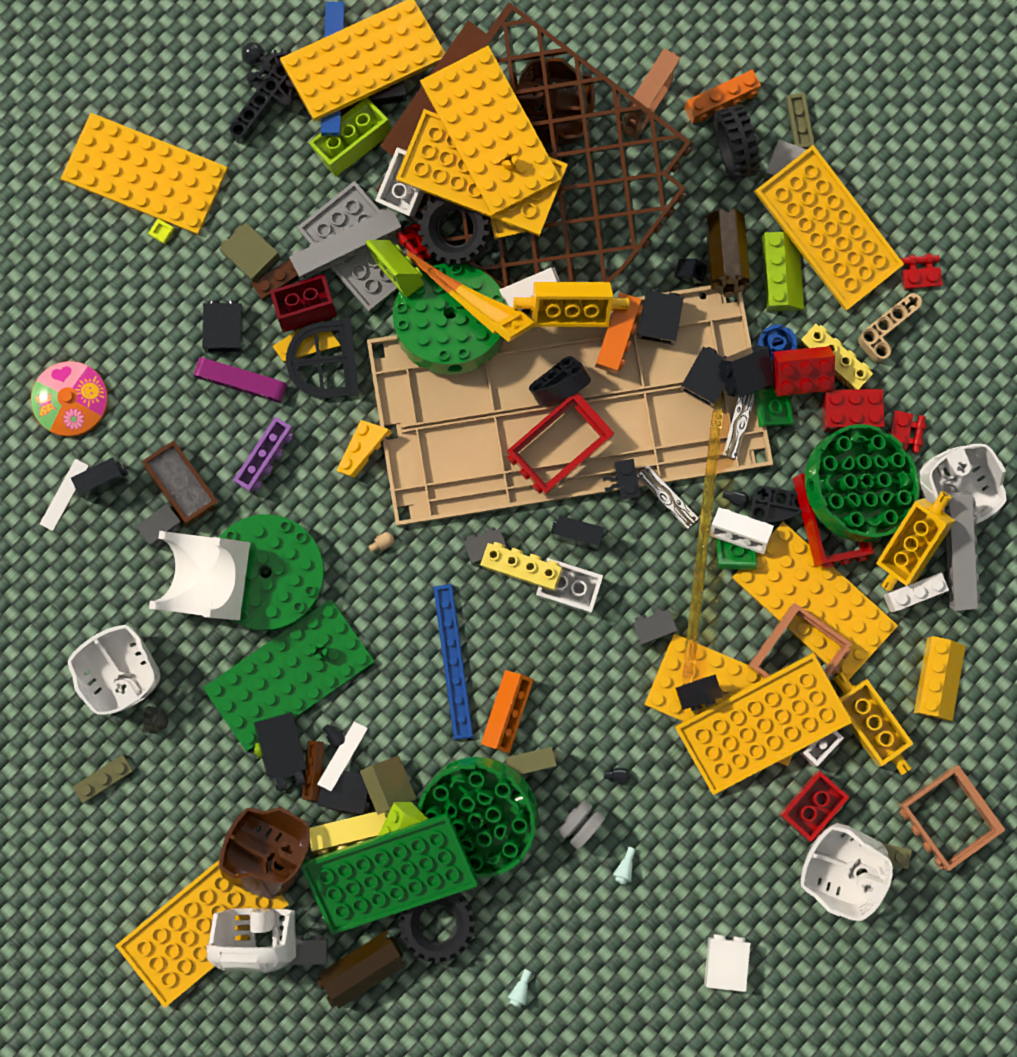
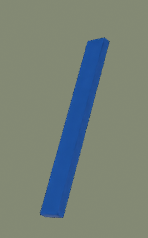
M326 2L324 38L344 29V2ZM341 110L321 119V136H340Z
M452 584L434 586L433 590L454 740L473 738Z

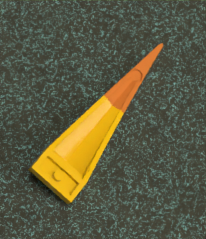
M407 251L406 255L492 333H498L510 342L533 328L535 322L522 311L513 309V307L500 303L461 284L410 251Z

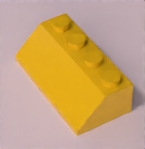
M934 636L927 638L914 714L953 721L965 645Z

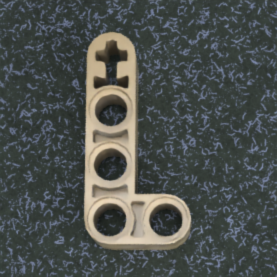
M911 293L868 326L859 336V345L874 362L882 363L890 355L891 348L883 338L918 310L922 304V299L918 294ZM908 303H914V305H911L908 309L905 308L908 305ZM893 312H898L901 315V319L895 318ZM879 323L885 324L887 330H881ZM864 335H870L872 342L866 341ZM877 349L883 350L885 356H879Z

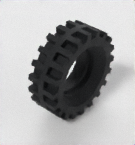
M736 105L716 111V115H714L715 135L717 136V145L720 150L719 154L722 157L723 166L725 165L729 178L732 181H737L758 175L760 169L759 148L753 131L754 127L751 125L746 109L743 108V105Z
M438 197L427 202V208L421 211L423 214L422 219L418 221V224H421V231H418V234L422 236L423 241L421 243L423 246H426L429 255H433L436 260L447 264H464L478 259L483 251H487V245L493 239L491 237L493 229L490 217ZM454 210H461L467 213L472 219L474 226L473 235L469 241L459 246L446 242L441 235L440 229L445 215Z
M461 893L402 911L400 915L399 927L401 938L406 948L415 957H419L426 962H448L460 956L467 949L474 935L475 916L472 906ZM432 905L446 906L455 916V931L450 938L442 942L430 941L420 931V916L425 909Z

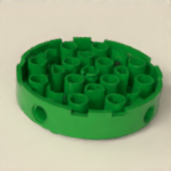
M445 263L432 266L461 284L507 305L506 300L502 298L499 291L501 288L485 272L465 264ZM423 270L421 271L423 274L421 279L424 283L422 287L407 298L399 291L393 308L396 338L400 348L419 367H424L433 373L444 375L467 373L478 369L487 360L490 361L498 353L500 346L505 341L498 333H492Z
M850 425L825 437L810 454L805 470L807 497L819 520L836 535L856 542H870L888 536L897 531L914 502L919 499V477L911 455H907L902 448L903 444L892 434L888 435L881 431V428L872 425Z
M261 514L244 518L231 525L221 534L219 538L250 542L240 620H233L234 622L254 631H279L294 625L313 610L324 588L325 564L317 543L302 526L282 516ZM271 569L272 571L271 576L268 578L262 577L263 570Z
M484 757L463 758L444 766L431 779L418 805V809L428 819L445 813L449 814L476 878L494 877L515 867L528 852L538 826V807L534 794L527 782L520 774L506 764Z

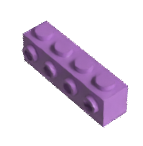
M275 416L233 481L251 494L254 491L257 492L263 483L261 481L263 477L271 472L274 460H278L281 457L284 445L286 443L289 444L294 436L293 428Z

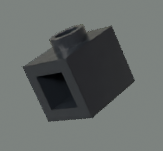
M696 258L679 259L674 277L686 284L703 283L707 265Z

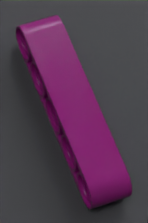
M199 357L193 374L198 379L279 403L282 402L287 384L280 380L203 357Z

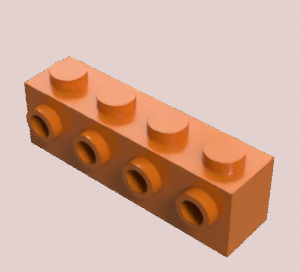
M752 69L686 100L684 109L693 125L697 122L705 121L718 110L736 106L743 100L758 95L761 84Z
M621 292L618 298L628 297L629 309H614L595 365L596 368L617 374L618 369H623L626 359L622 358L624 351L628 352L631 341L628 338L630 334L634 335L637 326L634 320L636 316L640 317L643 308L640 305L641 299Z
M505 670L481 745L510 753L534 679Z

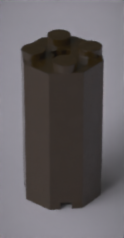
M718 209L707 215L705 223L711 290L723 294L724 297H733L735 294L750 288L745 216L736 209H730V212Z
M385 930L318 973L319 978L316 982L321 990H326L328 994L327 1000L332 1008L335 1006L338 1009L407 966L406 960L402 962L404 955L394 938L386 936L389 934L388 930Z

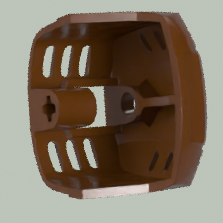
M541 58L534 59L526 65L519 79V90L544 86ZM548 58L551 85L553 82L558 84L577 80L576 69L563 58ZM583 72L584 79L592 78L590 74ZM594 84L585 85L588 113H593L595 86ZM576 87L575 91H573V88H566V91H563V89L552 91L555 119L581 115L578 87ZM545 92L519 96L520 104L530 123L548 120ZM541 105L544 107L542 112L534 110L536 106ZM582 120L556 124L559 144L577 143L584 137ZM549 126L534 128L541 142L551 143Z
M282 807L267 811L254 808L245 809L234 820L223 841L219 857V870L222 877L234 886L267 899L281 897L294 882L308 851L310 842L309 826L304 820ZM258 827H261V830L257 833L256 830ZM271 830V834L268 837H266L265 835L267 834V832ZM279 834H281V838L278 842H276L275 839ZM278 863L279 865L283 866L284 869L280 871L276 870L274 864Z

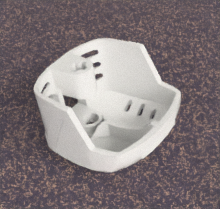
M986 444L960 446L948 449L923 464L918 471L919 490L922 497L934 504L941 491L947 493L968 492L973 494L976 502L975 508H973V515L976 517V524L995 514L1006 502V492L1003 486L1006 470L993 450ZM978 466L980 467V469L973 472V469H975ZM945 467H946L947 471L949 472L950 476H947V475L944 473V468H945ZM984 475V479L978 482L977 479ZM987 485L988 488L983 491L982 488Z
M127 625L112 627L94 635L81 644L68 659L75 691L96 714H111L132 707L151 694L160 681L159 667L156 665L143 639L133 628ZM135 642L136 646L131 647L130 644ZM140 651L141 655L136 656V653ZM87 670H90L88 675L84 674ZM95 678L96 681L90 686L89 682ZM101 687L102 690L95 695L94 692Z
M836 823L825 829L810 848L801 872V887L815 897L828 912L851 920L861 921L875 912L886 895L892 880V863L887 849L881 842L851 828V826ZM860 868L867 870V873H861L859 876L856 874ZM828 882H831L829 890H826ZM840 886V892L836 895L837 888Z
M236 908L214 913L210 941L207 944V959L213 966L227 972L253 971L269 973L286 967L296 957L294 910ZM250 915V920H235V916ZM280 916H285V921H281ZM250 925V930H235V926ZM273 930V947L257 948L256 933ZM250 935V940H235V936Z

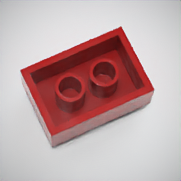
M830 346L773 352L775 383L772 386L777 396L834 391L835 355Z
M883 389L824 391L822 394L823 432H836L841 428L855 424H867L883 429Z
M815 771L778 816L806 841L812 842L850 797L821 771Z

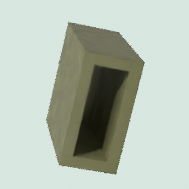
M246 222L243 225H239L235 229L234 234L230 238H226L219 248L222 255L252 283L258 280L280 259L278 252Z
M552 747L505 758L507 766L514 769L520 775L556 767V762H559L557 750H553Z
M399 755L360 771L377 815L384 812L388 815L394 802H411L417 799Z

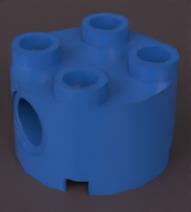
M776 324L767 327L757 340V345L769 348L773 366V352L795 350L797 340L790 328Z

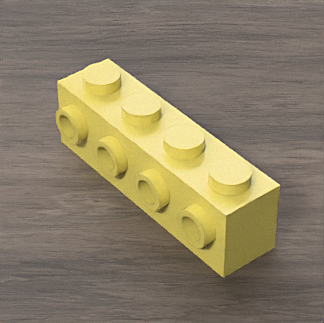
M815 324L798 343L803 349L830 346L835 355V377L849 390L860 389L873 374L867 364L859 362L852 351H847L843 348L842 343L838 339L832 338L821 325Z
M494 542L493 545L487 544L480 564L484 569L556 592L563 572L562 567H559L560 564L555 561L549 560L547 563L541 561V557L530 554L529 557L523 555L521 550L515 548L508 550L505 549V545Z
M377 812L309 828L310 844L314 856L318 855L319 857L331 851L340 850L378 837L387 818L386 813L377 815Z

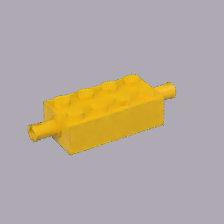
M534 282L531 297H514L513 309H530L531 319L535 322L533 327H609L611 310H628L629 298H613L610 282Z
M941 491L934 504L925 498L915 501L876 564L889 573L881 584L883 588L887 586L885 590L891 592L898 580L906 586L915 583L956 521L943 511L952 499L950 494L946 496L947 492Z
M843 671L832 679L843 692L839 699L852 720V723L848 724V726L876 766L880 767L892 761L901 775L905 774L907 770H911V766L908 765L901 754L913 745V742L868 679L861 681L856 686H852Z

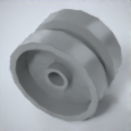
M585 799L577 808L575 807L569 813L557 831L564 838H568L575 831L576 833L572 837L570 844L577 850L586 843L606 818L599 811L594 812L587 818L586 816L592 810V805Z

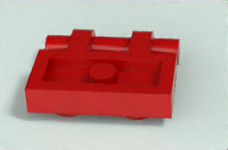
M418 223L408 226L404 233L402 230L396 233L399 243L423 261L425 260L424 257L427 260L434 257L427 253L428 249L421 243L423 239L418 234V231H421V226Z
M925 254V256L917 257L909 255L908 257L901 258L904 265L909 267V270L902 271L904 290L936 288L943 285L941 268H933V263L940 262L939 255ZM925 263V268L916 269V264Z
M894 410L889 435L892 434L903 444L902 448L905 452L908 445L913 446L912 453L920 454V448L923 447L924 442L922 440L923 431L926 430L927 425L925 423L926 416L919 415L918 421L913 422V414ZM911 429H916L915 438H909Z

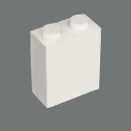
M714 934V938L708 937L705 987L746 992L750 943L746 942L745 938L733 937V940H728L725 935Z

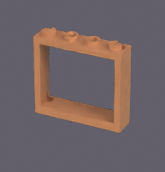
M664 48L633 96L653 113L671 87L680 57L675 52L671 53ZM631 101L628 104V107L637 106ZM644 111L626 113L623 122L624 133L637 140L649 122L650 116Z
M793 603L747 666L763 679L770 676L759 665L795 615L840 646L824 669L827 677L831 674L835 675L840 668L838 663L842 658L846 659L851 651L849 648L852 643L799 605Z
M953 765L898 805L901 809L899 813L902 818L911 823L912 827L910 828L917 837H921L924 842L922 843L924 849L928 853L933 854L936 858L934 860L935 864L940 870L943 869L944 871H950L1005 831L1002 824L959 765ZM952 776L991 830L946 861L908 807Z

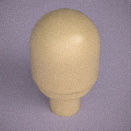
M382 533L374 539L375 543L369 545L368 548L371 553L378 549L380 551L385 550L393 545L394 537L391 533Z

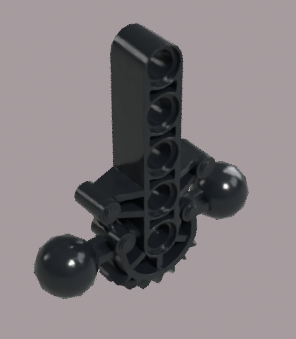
M249 42L243 46L241 51L243 61L251 66L260 65L262 70L246 74L249 85L255 88L256 91L230 125L229 131L235 142L245 143L275 103L290 111L293 109V93H296L297 90L287 73L284 76H279L281 72L285 71L280 58L292 53L290 49L286 53L282 48L280 53H277L274 49V54L268 58L264 55V49L259 43ZM276 86L274 90H268L269 87ZM288 87L289 92L286 94L284 90ZM259 101H265L263 105H257ZM254 115L252 120H246L248 116ZM238 130H243L242 134H235Z

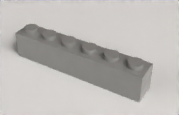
M383 208L372 217H364L360 220V223L354 226L351 224L337 234H329L321 242L315 241L304 250H296L289 258L300 281H303L367 250L368 247L365 243L367 240H388L396 236V233L402 230V227L392 208Z
M968 492L948 493L946 496L950 494L952 499L948 502L944 511L956 520L946 534L949 607L954 611L978 609V603L980 602V594L977 591L979 575L976 572L978 556L975 554L977 536L974 535L976 517L973 515V508L976 505L973 494Z

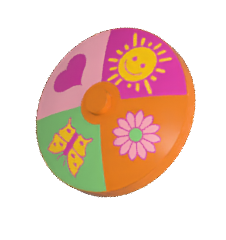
M61 362L47 368L38 377L31 393V406L36 419L45 429L58 436L76 437L90 432L101 422L108 407V391L101 376L91 367L80 362Z

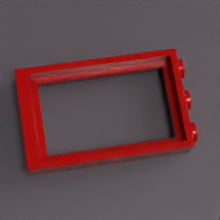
M577 392L568 397L507 450L509 455L507 459L513 466L518 465L521 469L519 471L526 480L530 479L533 482L532 487L539 495L542 493L546 496L606 444L615 433ZM573 406L600 437L545 484L518 452Z
M805 473L793 478L815 567L822 566L823 569L834 567V563L838 562L841 566L851 563L853 559H856V562L868 560L867 556L874 554L871 541L858 542L859 550L825 556L815 514L806 493Z

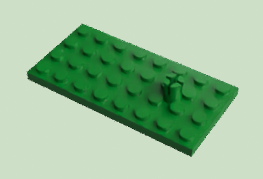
M329 599L204 686L203 689L243 748L248 752L255 747V743H258L253 722L292 712L295 719L375 663V661L332 599Z
M448 813L313 858L301 864V869L331 935L478 886L477 878Z

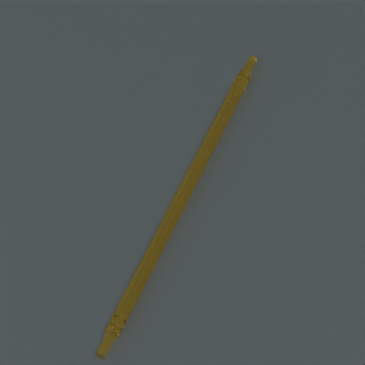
M724 393L720 394L715 403L710 425L682 677H684L683 685L691 682L695 671L723 421L722 404Z

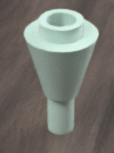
M628 847L625 858L612 875L616 878V882L625 885L627 882H631L632 859L636 849Z
M524 969L521 980L507 997L511 1005L519 1008L521 1005H526L527 984L532 972Z

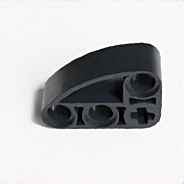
M568 356L530 385L529 390L539 405H546L574 395L591 382V378L581 362L572 356Z
M759 486L752 494L749 517L766 522L769 525L788 521L802 512L795 505V499H798L797 492ZM760 492H763V495L766 496L763 500L760 499V495H757ZM776 496H783L785 499V503H778L776 500ZM754 510H760L763 517L756 518Z

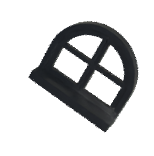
M350 318L310 324L301 329L291 340L286 354L287 370L293 383L304 393L323 399L359 395ZM339 330L342 355L320 357L318 333ZM314 334L317 358L296 360V354L301 343L307 337ZM343 362L345 387L324 389L321 364ZM318 365L320 388L314 387L303 380L297 367Z

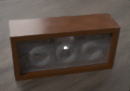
M174 440L142 461L143 468L186 528L219 507L217 499Z

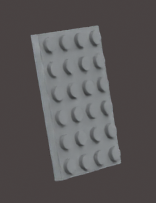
M354 181L301 223L297 230L309 244L315 241L321 242L329 234H337L348 225L352 224L354 226L360 223V220L364 217L376 215L379 208ZM394 236L388 239L394 246L397 244L401 248L402 255L405 257L408 250L399 243L398 237ZM369 249L330 267L369 313L398 290L376 264ZM412 261V263H413L412 266H413L414 268H415V267H418V266Z

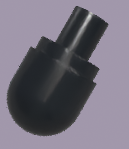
M724 490L722 498L730 500L732 505L744 507L749 503L747 493L733 490L732 493Z
M329 724L322 728L328 735L326 737L327 741L334 748L338 749L345 742L344 735L336 728L333 730Z
M615 767L611 771H603V779H611L615 783H626L631 777L630 771L623 767Z

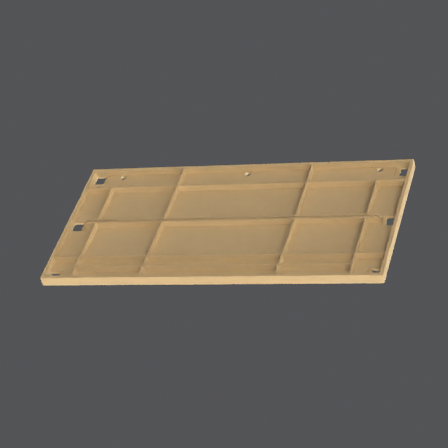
M711 286L672 291L673 293L680 294V297H684L675 345L637 339L640 314V317L636 316L634 323H637L634 335L630 334L628 338L631 341L628 352L624 351L622 358L626 359L623 369H618L617 374L595 367L608 327H533L510 342L507 340L503 341L498 353L490 361L487 360L481 364L478 369L456 375L437 374L429 369L417 366L400 348L396 335L368 339L367 344L380 426L385 428L387 425L396 424L398 435L396 439L387 440L386 437L383 439L396 526L609 493L605 492L604 488L611 487L616 482H603L602 478L606 476L615 477L614 462L633 458L637 475L648 465L665 483L772 466L773 460L767 428L759 427L755 398L738 459L723 455L738 398L728 396L724 387L712 408L679 390L703 346L715 349L717 354L722 357H728L752 347L742 292L736 294L737 302L727 303L726 297L711 290ZM704 293L706 298L700 299L699 294ZM645 296L636 297L641 299V306H643ZM614 309L611 310L610 320H611V317H612V314H613ZM383 344L385 357L374 359L372 345ZM572 356L583 364L591 378V382L578 393L615 434L546 496L542 493L539 495L532 487L533 482L530 479L526 480L519 471L521 469L518 465L513 466L507 459V456H509L507 450L567 399L565 398L551 404L539 405L530 392L529 387L562 359ZM572 406L518 453L546 484L600 436ZM765 449L767 462L756 463L754 450ZM637 477L639 488L646 487V485ZM615 488V489H613V490L610 491V492L618 491V489ZM409 506L411 519L400 521L397 507Z

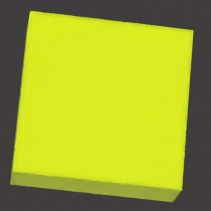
M158 218L148 235L165 245L175 229Z

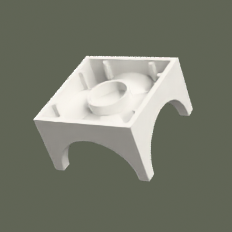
M159 531L158 539L167 542L173 551L175 575L167 593L158 600L150 601L149 609L203 615V617L240 620L250 542Z

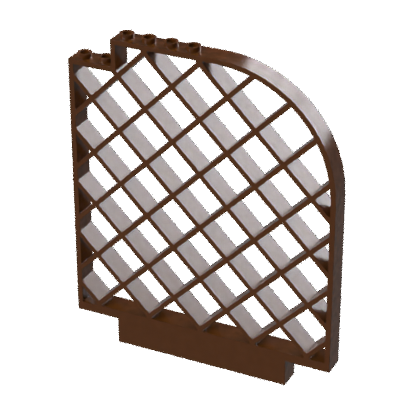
M508 2L487 33L468 20L430 75L486 46H489L491 49L504 31L507 57L496 60L499 65L508 64L511 88L519 103V96L545 92L548 120L531 122L533 128L549 126L553 154H548V156L561 161V158L586 154L590 183L564 186L562 179L557 191L561 221L545 223L543 227L544 229L562 226L566 255L540 258L538 236L530 233L533 259L509 263L506 239L502 237L498 238L501 264L482 266L476 259L472 260L469 264L488 274L500 288L511 285L509 267L534 264L535 274L542 272L541 262L563 259L567 260L569 282H576L573 258L599 254L602 281L613 282L630 266L642 249L646 250L652 242L650 238L654 233L658 234L664 226L662 222L666 217L669 219L676 210L674 206L677 202L681 203L687 196L686 190L688 188L670 174L678 170L681 165L679 162L683 156L687 157L693 149L691 147L693 142L510 2ZM516 13L523 18V20L511 21ZM533 25L537 29L540 52L514 56L511 29ZM545 35L561 48L547 50ZM563 54L572 55L575 60L577 80L551 85L548 57ZM541 58L544 86L519 90L515 62ZM582 64L599 77L584 79ZM607 82L612 86L614 109L588 113L585 85ZM423 87L417 92L380 145L392 156L397 147L408 150L424 109L436 113ZM578 87L581 115L555 119L552 91ZM619 92L637 106L621 108ZM638 111L646 112L650 116L652 138L625 142L622 114ZM615 115L619 143L592 148L589 119ZM582 120L586 149L560 152L556 124ZM656 121L674 135L658 137ZM674 140L685 142L666 170L662 172L659 143ZM653 144L656 173L629 176L626 148ZM620 149L623 178L597 181L593 153ZM664 176L680 188L668 205L666 204ZM657 178L661 207L634 210L630 182ZM383 181L380 183V185H379L378 188L376 189V191H377L378 193H379V190H380V188H381V185H382ZM624 183L627 212L601 215L597 187ZM591 188L594 216L568 220L565 191ZM427 193L428 201L435 199V196ZM427 207L418 208L415 217H409L418 223L422 218L417 214ZM462 211L465 235L447 238L441 234L444 240L451 245L457 246L453 243L455 241L465 240L468 242L473 235L470 216ZM663 211L638 244L634 215ZM628 216L631 245L605 249L602 220ZM595 221L599 250L573 253L569 225ZM634 250L622 266L609 277L606 253ZM502 268L503 281L489 270Z

